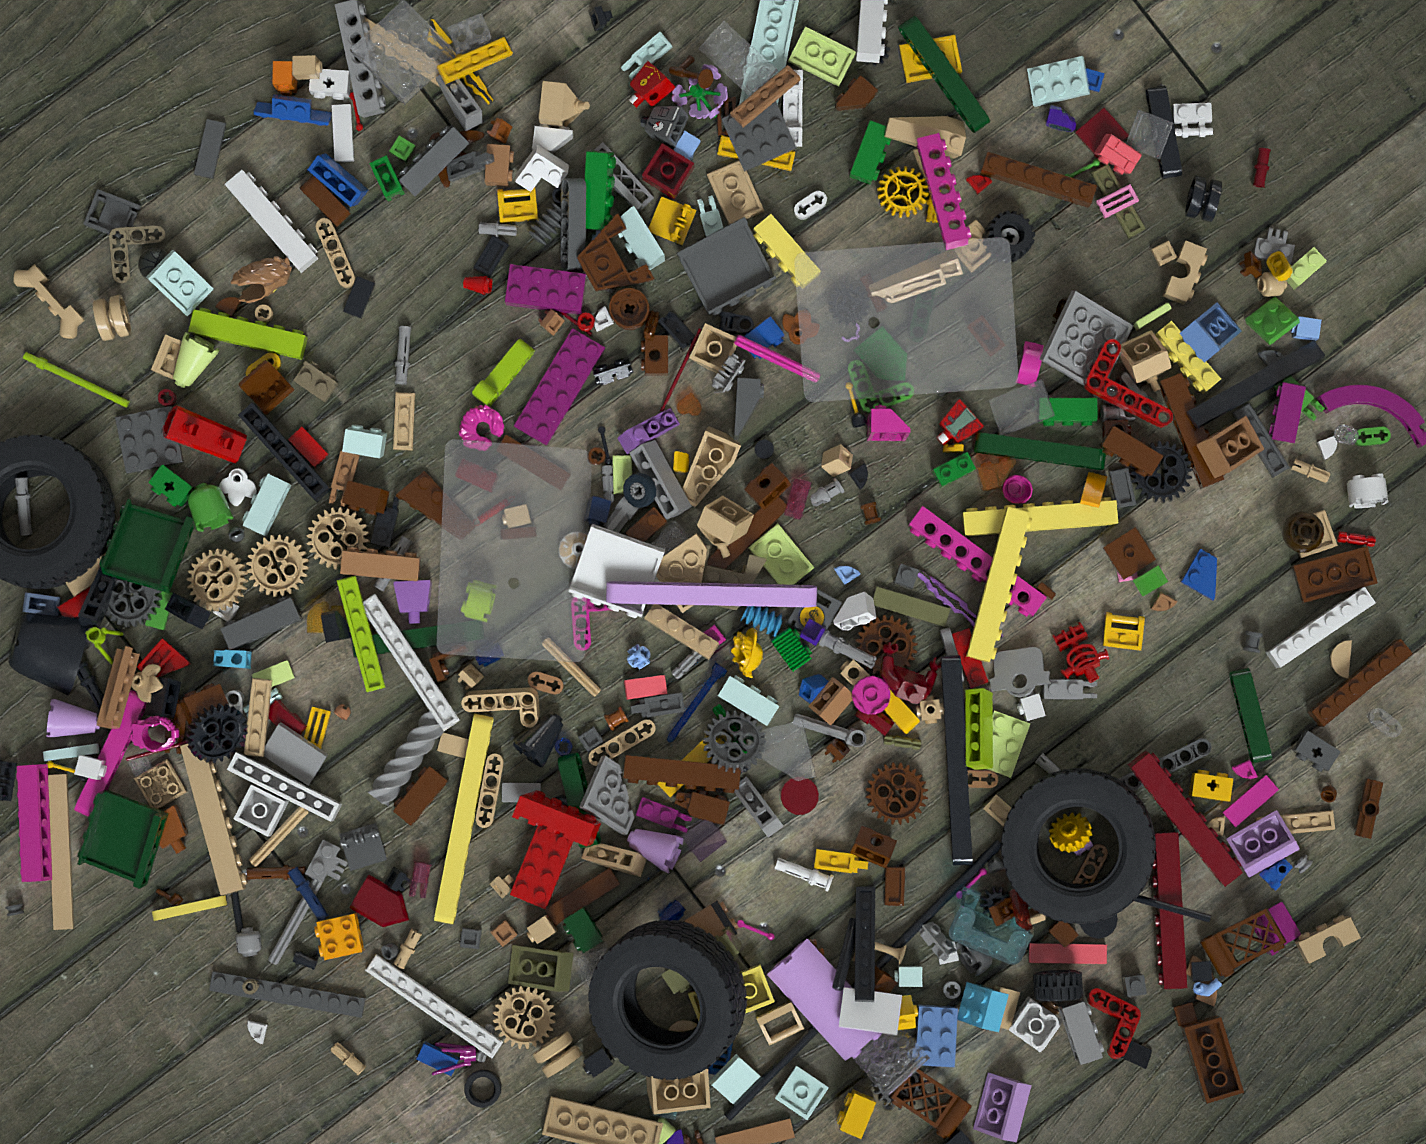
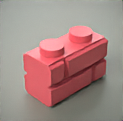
M1106 134L1094 153L1099 156L1098 160L1106 165L1110 163L1114 166L1113 170L1121 175L1124 173L1130 174L1142 156L1141 153L1112 134Z

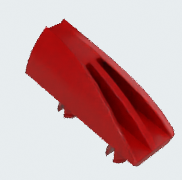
M175 406L171 409L163 425L164 438L233 463L238 462L247 439V435L180 406Z

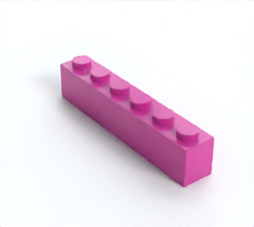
M48 764L17 766L22 882L52 880Z

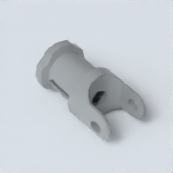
M1101 405L1100 417L1102 422L1106 420L1132 421L1136 419L1135 417H1126L1124 410L1117 406L1106 407Z
M834 478L833 482L825 487L821 486L816 493L811 495V503L813 506L828 503L835 495L844 493V489L839 481Z

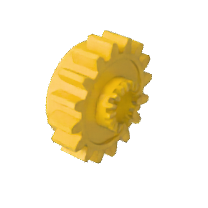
M1072 812L1069 817L1063 814V819L1057 818L1058 823L1051 824L1053 829L1049 830L1051 834L1049 838L1054 847L1059 848L1061 852L1067 851L1070 853L1084 848L1087 842L1090 841L1089 836H1092L1090 823L1086 817L1082 818L1080 813L1075 816Z

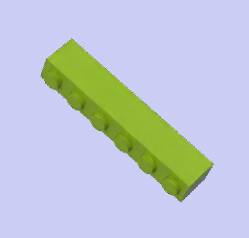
M205 308L193 310L188 330L192 335L303 360L308 340L303 335V331L293 329L292 332L285 331V327L274 325L272 328L266 326L267 323L261 321L250 323L247 318L237 316L236 319L229 318V314L218 312V315L212 314L211 310Z

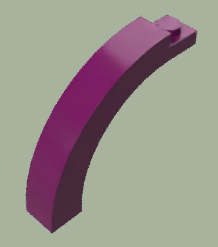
M1348 385L1335 388L1316 397L1317 401L1325 408V414L1336 408L1354 404L1380 408L1394 416L1404 426L1417 448L1426 444V432L1419 427L1425 423L1421 415L1406 400L1388 390L1369 385Z

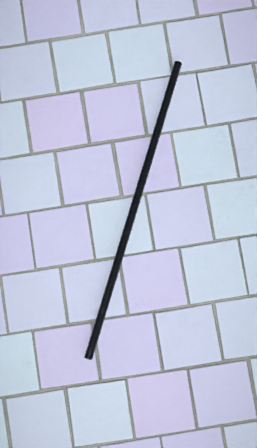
M996 839L890 947L903 948L923 928L922 925L927 924L1001 849V843ZM884 952L875 961V967L877 966L882 969L894 956ZM855 982L851 985L853 989H855ZM812 1025L724 1115L731 1121L819 1031Z

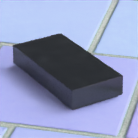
M492 235L473 268L490 278L507 251L509 244Z
M357 276L343 312L362 319L375 283Z

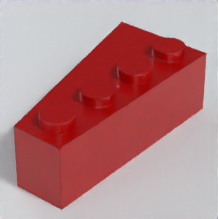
M538 790L519 797L512 815L513 818L518 820L519 817L528 819V824L533 826L544 825L546 826V831L560 834L562 832L564 838L584 846L594 843L601 822L597 821L595 816L590 814L584 815L579 812V809L573 806L567 807L558 799L545 797L546 794Z

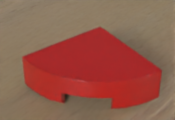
M972 175L966 179L977 195L993 182L990 178L981 175Z

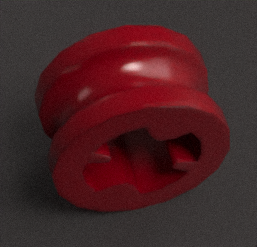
M163 389L158 394V401L163 406H173L176 402V395L169 389ZM166 393H169V396L172 397L171 401L168 400V403H165V400L162 399L163 395L166 396Z

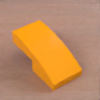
M1088 472L1080 504L1099 508L1107 476Z

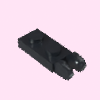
M394 497L393 509L385 507L384 514H377L371 544L390 548L399 512L400 499Z

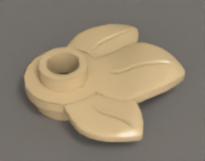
M148 665L142 672L134 674L131 686L137 691L138 698L141 701L151 702V693L163 688L162 683L156 677L160 671V666Z

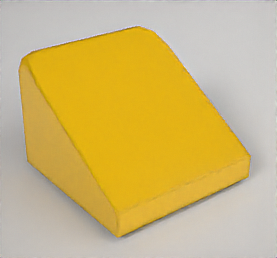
M675 451L673 471L687 473L689 470V454Z

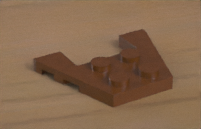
M619 214L613 217L607 226L601 230L597 237L577 257L596 292L655 280L647 264L628 273L613 247L610 239L627 230Z

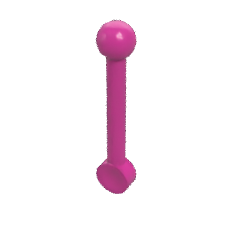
M981 868L979 874L976 877H974L961 891H958L956 893V897L959 899L963 898L964 893L981 876L987 874V870L985 868Z
M743 920L737 921V925L740 928L744 927L766 936L768 940L775 938L773 933L768 934L747 925Z

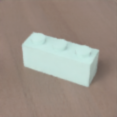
M270 474L262 478L259 484L261 489L258 494L253 496L251 500L252 507L250 511H246L242 519L244 522L243 526L266 537L291 487L289 483Z
M735 675L733 678L730 676L718 696L767 726L779 707L776 704L778 701L769 695L766 698L760 695L761 690L753 685L750 688L743 684L745 681Z

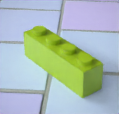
M984 688L965 690L966 766L974 770L992 769L993 693Z

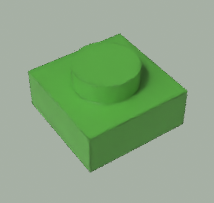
M398 136L389 152L402 161L407 162L416 146L403 137Z

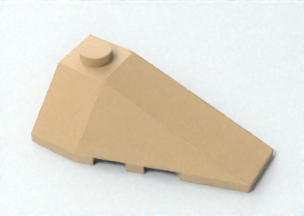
M948 116L898 117L888 119L884 137L917 147V138L939 133L940 138L944 139L947 150H944L945 155L954 159L962 155L966 133L963 121Z
M708 426L682 488L690 504L694 507L699 504L710 489L734 464L741 444L727 433Z

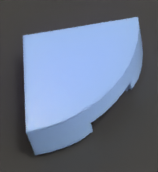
M839 566L834 569L844 585L860 575L858 570L850 566Z

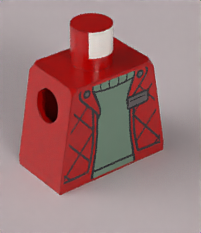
M959 399L940 422L939 426L943 431L936 438L943 446L951 439L955 444H959L980 431L984 425Z

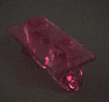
M794 479L785 516H790L797 520L804 516L803 511L809 490L812 488L810 487L812 482Z

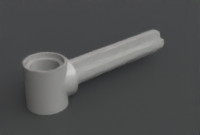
M798 713L795 714L793 719L794 725L847 741L846 744L854 747H862L867 740L863 731L852 727L848 730ZM855 733L863 735L862 743L855 744L852 741Z

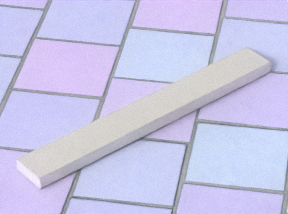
M376 594L363 601L368 619L443 731L459 722V718Z
M378 954L375 955L365 971L489 1057L493 1058L503 1044V1041Z

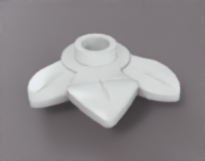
M240 468L233 469L229 473V477L224 478L219 485L224 494L228 493L229 501L234 506H238L245 496L253 498L257 494L255 483L248 479L247 473ZM235 475H239L241 480L236 481Z

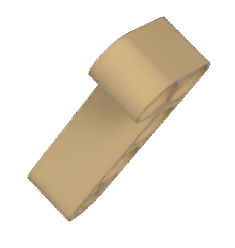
M530 687L469 691L461 703L462 708L467 712L520 709L521 723L529 728L535 726L540 718L538 692ZM524 695H531L533 697V701H526L524 699ZM505 696L513 697L514 702H507ZM486 697H492L495 703H488ZM469 698H471L472 701L475 702V703H474V704H471V701H468ZM526 714H533L535 719L528 720Z

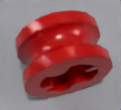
M582 313L578 317L577 326L581 331L587 332L592 330L595 322L593 315ZM583 318H586L587 321H591L589 322V326H586V324H581V322H583Z

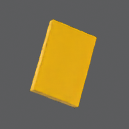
M955 35L934 38L933 40L955 71L962 73ZM909 44L899 45L906 83L931 79L932 76Z

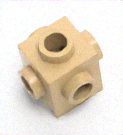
M934 696L927 697L916 706V716L920 717V721L925 720V724L937 723V719H941V715L944 714L943 703H939V699L934 700ZM929 706H932L934 708V712L932 714L927 712V708Z

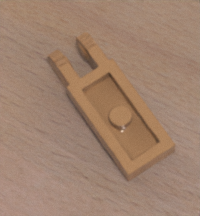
M340 451L331 485L332 491L329 503L334 504L336 501L338 489L344 491L340 503L341 506H346L345 503H342L348 481H354L360 455Z

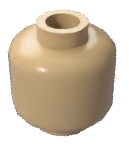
M1264 272L1257 280V289L1265 297L1280 296L1287 287V280L1277 281L1271 272Z

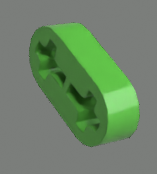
M1386 427L1362 428L1353 434V442L1361 447L1381 445L1387 443L1391 438V433ZM1380 431L1386 435L1382 441L1379 437L1374 438V435L1380 433ZM1361 433L1363 436H1370V438L1363 441L1364 443H1362L1361 439H1358Z

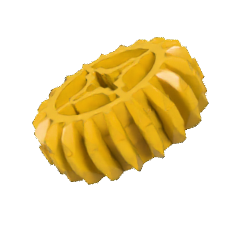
M904 166L903 172H901L900 167H896V173L890 169V176L884 174L883 178L885 181H879V184L883 187L877 188V191L882 193L877 198L880 200L884 199L880 205L884 206L887 204L885 211L888 212L892 209V216L899 212V218H902L903 213L908 218L910 216L909 211L916 215V208L922 210L921 204H926L927 202L923 197H928L929 195L928 192L924 191L928 189V185H922L926 179L922 178L919 180L918 178L921 173L918 172L914 175V168L907 172V166ZM898 178H906L911 180L912 182L909 184H904ZM893 181L896 191L891 196H888L887 188ZM901 188L907 190L906 196L899 194ZM917 188L918 198L912 203L910 193ZM897 200H901L905 203V205L907 204V206H899L894 204L892 201L895 202Z

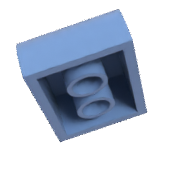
M1217 302L1179 334L1184 342L1195 351L1196 356L1205 363L1242 331Z

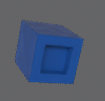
M820 674L802 679L799 696L811 704L829 681Z

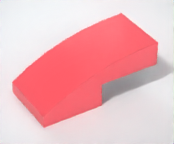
M665 675L624 680L626 700L667 694Z

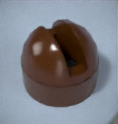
M1327 785L1322 789L1320 796L1326 802H1333L1336 799L1337 790L1332 785Z

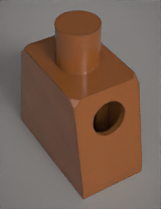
M173 805L164 811L169 814L159 846L164 849L171 845L175 853L178 854L186 849L181 838L188 835V830L179 807Z

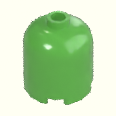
M202 483L197 485L196 489L189 495L188 504L197 531L203 532L206 527H211V530L228 524V519H233L231 510L220 487Z

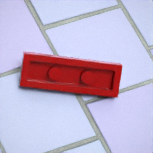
M968 628L952 634L957 654L961 655V665L971 689L988 683V679L982 662L966 657L972 636Z

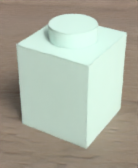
M898 966V970H894V980L898 982L899 987H922V966Z

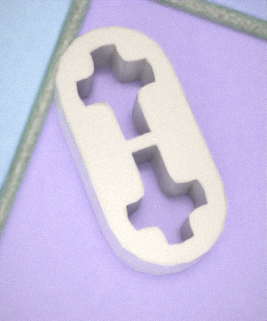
M815 191L799 201L794 207L795 216L800 220H804L821 210L827 203L826 194L821 191ZM815 196L823 198L822 204L815 203L812 205L811 203L815 201ZM809 205V208L806 210L805 215L803 213H798L800 206L802 208H805Z

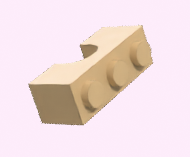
M1188 241L1182 244L1176 262L1186 267L1187 276L1185 278L1171 276L1162 297L1183 305L1187 300L1191 301L1194 290H1192L1193 284L1198 283L1201 273L1198 271L1201 265H1205L1208 257L1205 254L1206 248Z
M1340 915L1333 919V923L1329 925L1324 923L1316 927L1317 931L1311 934L1306 932L1298 936L1299 940L1295 941L1305 963L1310 964L1326 956L1323 942L1329 936H1334L1339 945L1343 947L1360 939L1361 937L1351 917Z

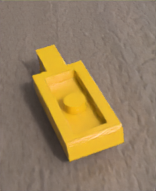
M816 849L814 868L857 873L858 868L868 870L869 863L868 861H860L859 857L850 853Z

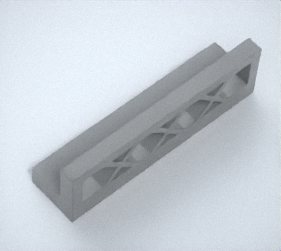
M603 142L594 149L595 151L604 149L606 152H612ZM614 155L616 165H619L621 168L620 175L613 174L615 178L613 188L631 207L634 206L639 213L654 197ZM630 178L633 181V189H627L622 183V179ZM635 192H643L648 198L641 204L635 197Z

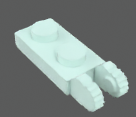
M659 32L637 50L623 64L621 69L626 71L636 62L639 67L629 75V78L633 80L647 61L654 64L672 48V45Z
M713 195L708 196L712 211L706 213L703 201L701 199L697 200L706 237L723 228Z

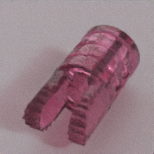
M415 861L409 896H415L417 884L421 883L420 897L426 898L432 864Z

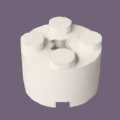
M1374 474L1368 478H1365L1364 475L1353 476V480L1348 481L1349 507L1354 505V508L1376 507L1375 504L1377 502H1381V505L1388 503L1386 479L1383 477V474Z

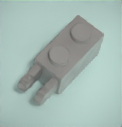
M1050 680L1051 684L1042 685V699L1082 700L1083 698H1097L1095 693L1083 694V686L1095 687L1097 682Z

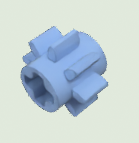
M637 644L627 651L630 654L627 657L630 666L638 667L640 670L650 663L648 660L650 658V651L645 646L640 647Z

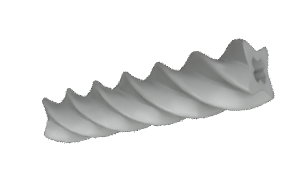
M430 710L420 717L418 727L409 732L407 743L398 747L395 758L387 762L384 774L374 780L372 790L368 791L380 803L389 806V802L398 796L401 786L409 781L412 770L419 767L423 756L433 748L435 739L444 733Z

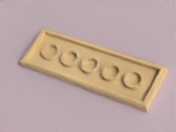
M551 1096L542 1135L579 1144H659L664 1123Z

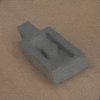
M474 151L453 159L447 165L448 180L453 182L484 170L485 165L495 162L494 154Z
M682 693L644 698L640 700V705L630 707L632 714L641 713L642 717L685 712Z

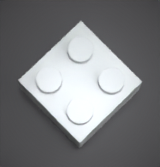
M251 784L234 820L268 837L272 836L289 801L255 784Z

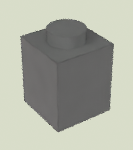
M900 564L894 584L913 589L919 570Z
M1143 974L1122 976L1125 996L1131 997L1147 994Z

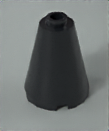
M555 713L553 715H546L535 726L515 740L513 743L514 748L520 754L523 753L527 756L526 759L541 768L544 767L564 726L562 723L563 719Z

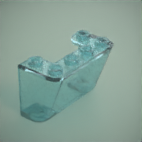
M963 886L950 925L949 937L957 943L1011 965L1018 964L1022 960L1033 937L1034 924L1030 926L1027 924L1024 926L1017 923L1018 914L1013 917L1010 925L1004 923L996 926L993 918L991 919L988 915L975 911L981 893ZM967 894L974 897L972 903L965 902Z

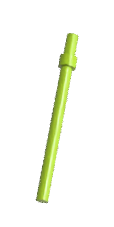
M25 352L23 359L35 364L37 368L41 370L46 369L126 408L130 403L129 400L49 363L43 357L38 358L28 352Z

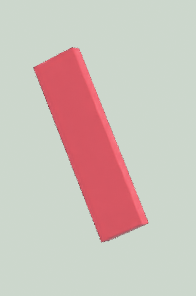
M1029 943V963L1107 964V944H1069L1067 947H1063L1059 943Z

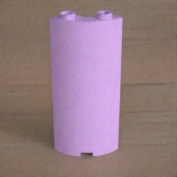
M806 939L798 944L786 958L778 962L767 975L845 1061L850 1057L856 1058L862 1052L861 1049L870 1040L873 1039L875 1041L882 1033L839 1027L843 990L836 991L832 988L836 969ZM845 981L844 987H845V988H852V987Z

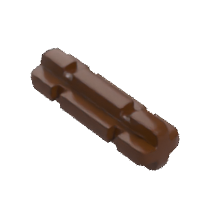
M652 310L649 312L644 329V338L646 339L654 337L659 320L658 311L654 312Z

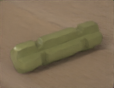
M889 734L884 736L883 741L886 745L894 744V746L912 747V749L920 750L922 743L919 739L911 740V738L893 737V735Z

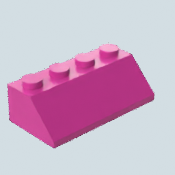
M875 406L868 415L867 441H906L911 432V428L892 409H886V406Z

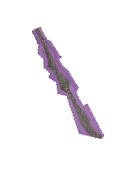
M921 570L917 576L924 581L927 589L933 592L937 599L942 600L943 604L949 605L954 613H962L974 627L977 616L967 608V604L945 588L946 586L938 580L928 576Z

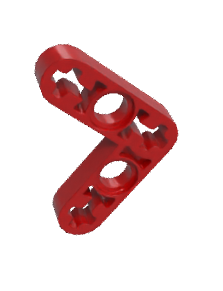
M1093 989L1087 995L1089 1005L1119 1020L1107 1047L1108 1055L1113 1059H1119L1125 1055L1141 1018V1012L1136 1006L1102 989ZM1096 993L1099 995L1098 998L1101 999L1097 1002L1094 1001V997L1092 996ZM1111 1001L1118 1004V1011L1110 1010L1109 1003ZM1133 1011L1135 1018L1129 1019V1014L1127 1013ZM1121 1027H1125L1129 1031L1128 1037L1124 1038L1120 1035L1119 1029ZM1119 1041L1125 1042V1044L1121 1043L1119 1046L1121 1052L1115 1054L1113 1047L1117 1046Z

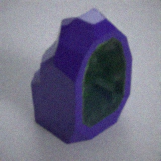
M1050 106L1045 125L1060 131L1073 132L1076 128L1075 118L1070 116L1066 110H1062L1061 107Z

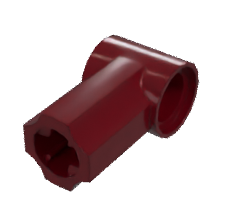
M857 710L854 714L884 736L894 725V722L881 712L866 714Z

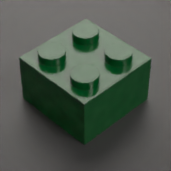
M582 907L564 918L562 926L568 935L572 934L575 939L572 943L578 952L581 950L585 953L604 941L603 935L586 907Z

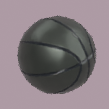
M149 248L142 253L139 258L138 267L143 277L146 278L168 255L166 251L160 248Z

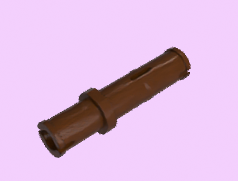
M284 865L283 867L247 868V880H289L290 876L287 872L295 867ZM306 866L299 867L302 875L306 878Z

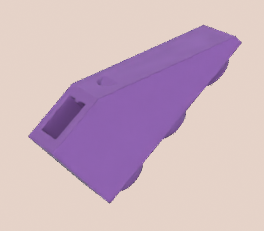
M671 408L626 430L617 439L626 454H629L641 444L655 440L680 425Z

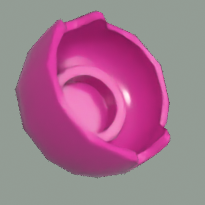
M1012 475L1004 481L1002 491L1004 497L1009 502L1023 504L1031 498L1033 488L1031 482L1026 477Z

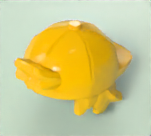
M750 628L747 630L746 635L738 632L737 636H734V647L731 649V653L735 656L732 661L739 664V670L743 672V675L753 678L752 671L761 664L763 659V649L756 642L757 630Z

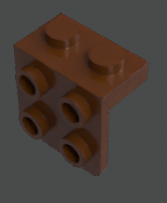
M268 360L260 363L239 383V387L256 403L265 415L295 390Z

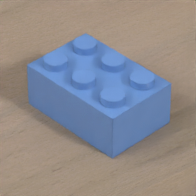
M917 1004L915 1065L955 1067L958 1008L953 1006Z

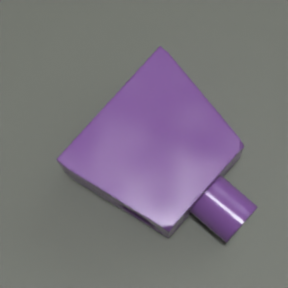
M432 581L394 582L400 613H408L409 624H420V612L429 611Z

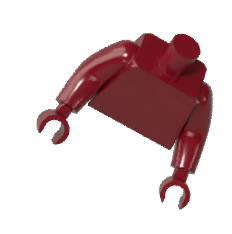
M891 642L885 644L883 651L886 656L883 658L882 678L896 697L919 704L921 700H925L931 693L937 677L936 671L941 668V662L936 665V658L930 661L929 667L931 671H928L926 676L894 665L892 653L898 650V644L895 643L892 646Z

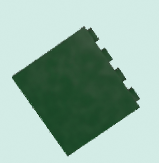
M127 499L126 504H123L120 509V520L114 524V535L107 542L106 549L108 550L106 555L101 557L99 566H101L102 572L105 575L170 593L195 528L194 520L188 516L183 520L136 506L131 503V499Z
M107 789L103 790L94 797V809L88 817L89 826L83 834L84 843L79 849L77 864L87 863L134 882L133 887L141 889L148 884L169 813Z

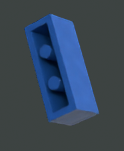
M326 153L318 155L307 169L350 207L358 205L369 191Z

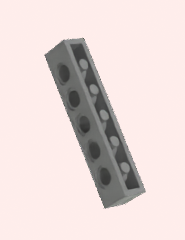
M349 0L335 4L358 115L365 118L384 113L386 100L381 95L380 88H382V82L380 77L377 76V60L373 58L372 51H374V45L368 36L370 26L368 22H365L364 15H366L365 5L359 0ZM357 17L356 24L351 25V20ZM361 35V41L355 44V38ZM365 54V59L359 62V56ZM369 72L368 79L363 81L364 73ZM372 90V97L367 99V93Z

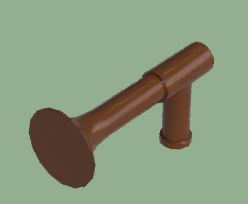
M691 55L679 67L671 66L669 68L670 74L697 80L699 86L703 89L709 88L713 82V73L709 69H704L700 73L686 70L695 62Z

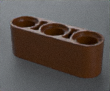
M314 175L299 187L336 227L351 214Z

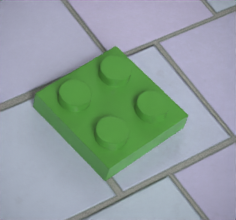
M1275 296L1245 319L1246 324L1269 345L1300 323L1299 318Z

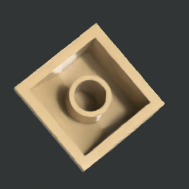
M705 323L689 359L715 373H719V370L726 373L727 371L721 366H726L724 362L728 356H731L732 353L735 354L738 347L734 344L736 337Z

